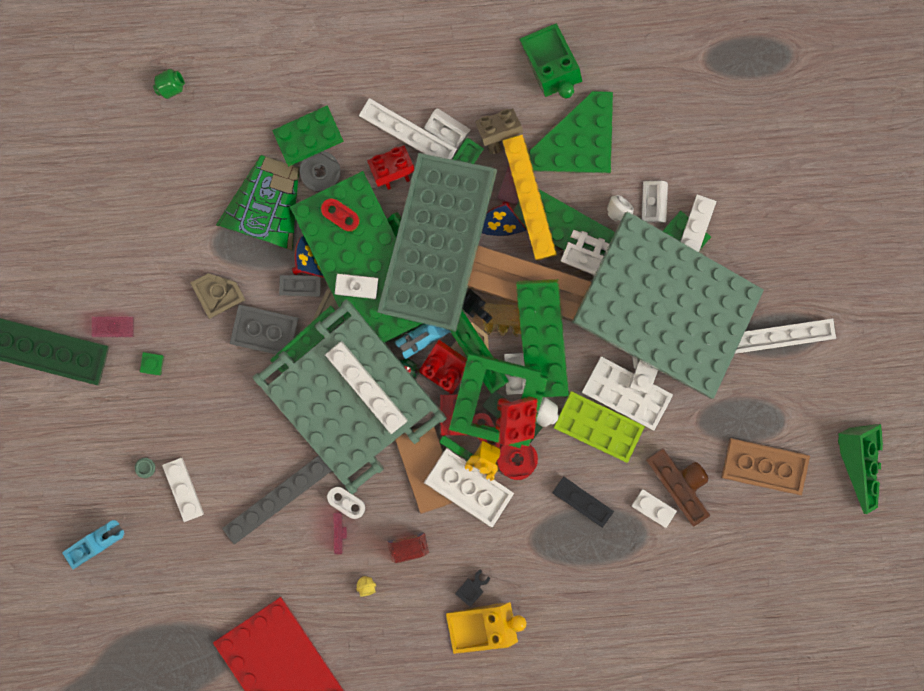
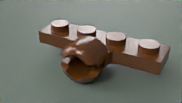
M664 448L646 459L693 527L710 516V513L696 495L697 489L708 483L709 479L707 473L698 462H693L680 470Z

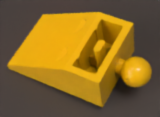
M511 602L446 613L453 654L508 648L518 643L516 632L523 631L527 625L526 619L523 616L516 615L513 617Z

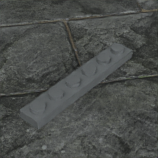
M318 455L223 527V531L235 545L332 470Z

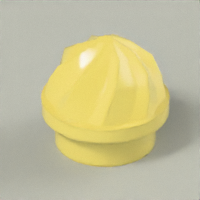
M363 576L357 582L356 591L359 592L360 597L376 593V583H374L372 578Z

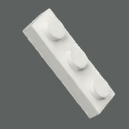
M183 458L162 465L183 521L186 522L204 515Z

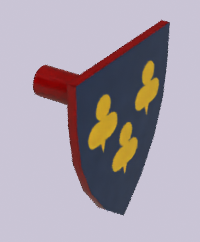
M504 201L502 205L486 212L481 233L492 236H509L526 231L527 229L510 208V203Z
M302 235L296 244L295 267L292 268V272L295 275L304 272L324 278L304 235Z

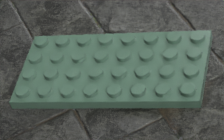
M422 153L418 154L378 313L456 331L497 174L495 168Z

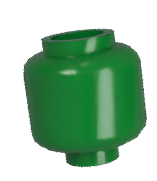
M167 69L155 76L153 89L158 96L161 95L163 98L169 99L183 91L185 81L179 71Z

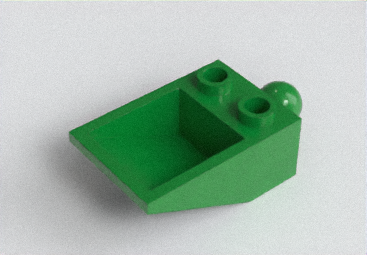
M557 23L520 38L521 45L544 96L548 97L558 92L562 98H570L574 94L573 85L581 83L582 77L580 67Z

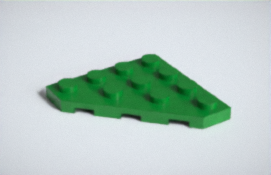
M592 91L530 150V159L534 172L611 173L613 92Z

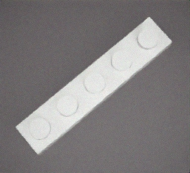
M370 98L359 115L360 118L423 154L452 160L457 151L455 147Z
M342 341L325 354L391 434L408 421Z

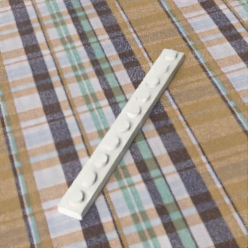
M696 195L680 242L698 252L700 251L717 201ZM639 360L629 388L650 394L658 370Z
M833 319L746 331L735 354L836 339ZM632 356L633 368L635 369L639 359Z

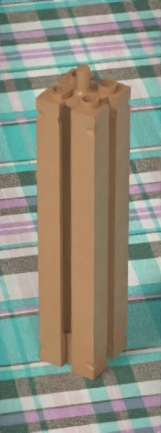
M478 246L467 288L518 304L517 281L558 279L562 319L573 321L591 282Z

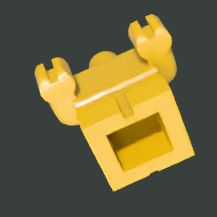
M482 441L475 454L466 462L465 470L468 468V471H472L474 466L480 470V473L486 474L487 480L490 478V481H493L498 471L495 463L500 456L501 449Z

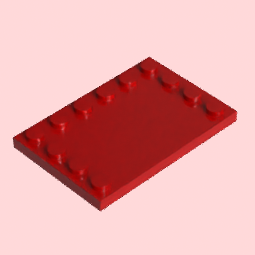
M282 596L213 642L244 691H344Z

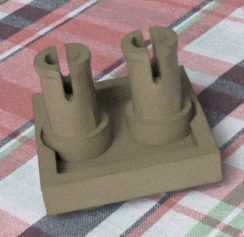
M513 108L501 110L499 113L491 116H483L475 121L483 144L488 146L490 154H496L494 146L497 153L501 152L502 148L499 141L513 138L523 133L522 126Z

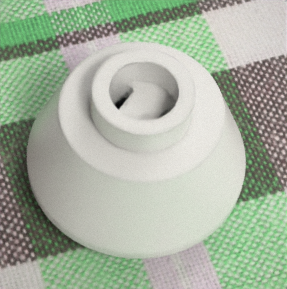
M615 195L611 197L608 204V216L614 221H621L624 213L630 212L633 214L634 208L625 198Z

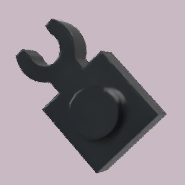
M481 569L475 573L474 581L467 578L455 592L469 607L484 592L480 588L481 585H486L490 581L489 576L483 581L479 579V575L482 573Z

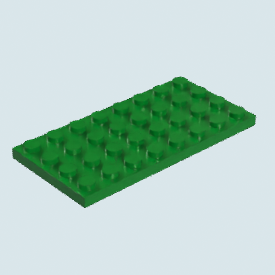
M364 171L290 207L338 307L342 306L344 300H349L384 343L423 324L378 313L396 236ZM327 199H336L354 211L359 217L357 229L351 232L344 231L328 220L321 211L323 202ZM331 206L329 208V213H334L336 211V207ZM347 218L345 223L351 225L353 219ZM337 274L378 278L376 299L335 295ZM348 311L343 315L345 321L352 316Z

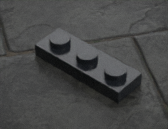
M564 476L552 492L602 528L614 512Z

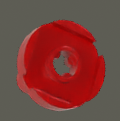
M531 444L529 446L521 445V448L509 445L501 446L497 464L505 476L513 480H522L534 472L538 464V455ZM517 453L520 457H523L520 465H516L515 462L511 461Z

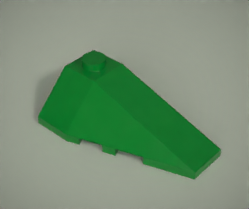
M881 424L852 427L838 433L840 454L864 514H868L878 508L880 483L876 479L878 469L881 470V463H878L879 450L882 451L883 449Z

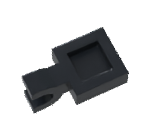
M470 289L465 294L462 309L472 318L477 314L487 324L493 318L482 308L486 302Z

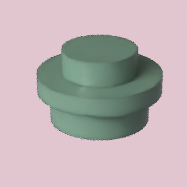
M141 458L135 464V472L141 478H149L155 472V464L149 458Z

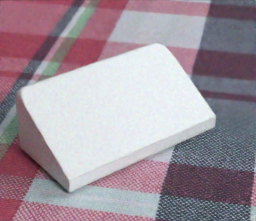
M438 108L433 111L424 127L425 130L457 150L470 132L468 127Z
M643 181L642 220L645 222L666 223L667 182Z

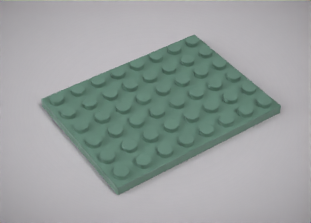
M625 212L572 323L702 395L714 399L764 289L630 212Z

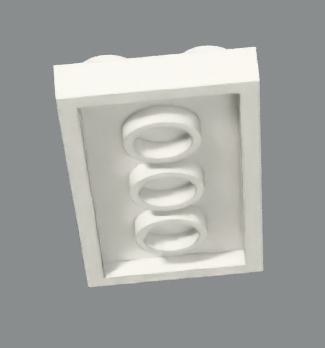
M446 448L425 479L424 484L493 528L514 493L495 480L490 481V478L487 480L486 474L480 473V470L474 466L472 471H468V468L465 470L467 461Z

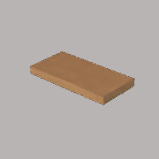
M434 427L420 437V441L416 444L409 439L406 433H403L396 439L421 514L453 503L424 484L425 479L443 453Z
M729 438L721 478L802 496L810 456Z

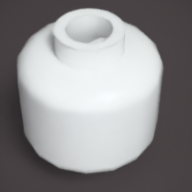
M543 397L540 409L537 410L538 417L536 423L542 427H547L550 424H555L558 420V406L551 400Z

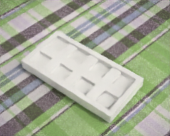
M600 357L582 393L654 431L673 394L654 384L650 394L629 388L634 374Z

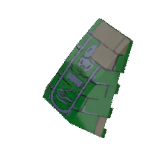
M260 155L216 223V226L293 251L295 216L290 207L296 204L299 168L292 165L288 167L286 163Z

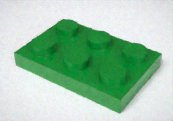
M328 105L272 130L288 167L344 142Z

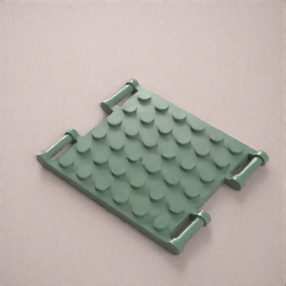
M346 299L342 302V306L324 321H319L315 324L316 329L325 337L322 341L296 362L283 351L279 354L278 359L261 373H256L253 379L345 485L348 492L354 494L363 483L376 473L384 470L375 456L404 432L416 444L420 441V437L447 418L356 308ZM347 311L352 315L333 332L327 329ZM341 341L407 418L408 421L392 434L325 356L327 352ZM284 363L287 364L289 367L270 384L266 382V378ZM432 411L435 416L414 432L411 427ZM369 461L372 467L351 482L349 477Z

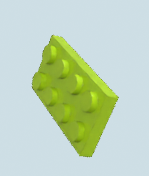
M570 391L553 428L628 463L645 426Z

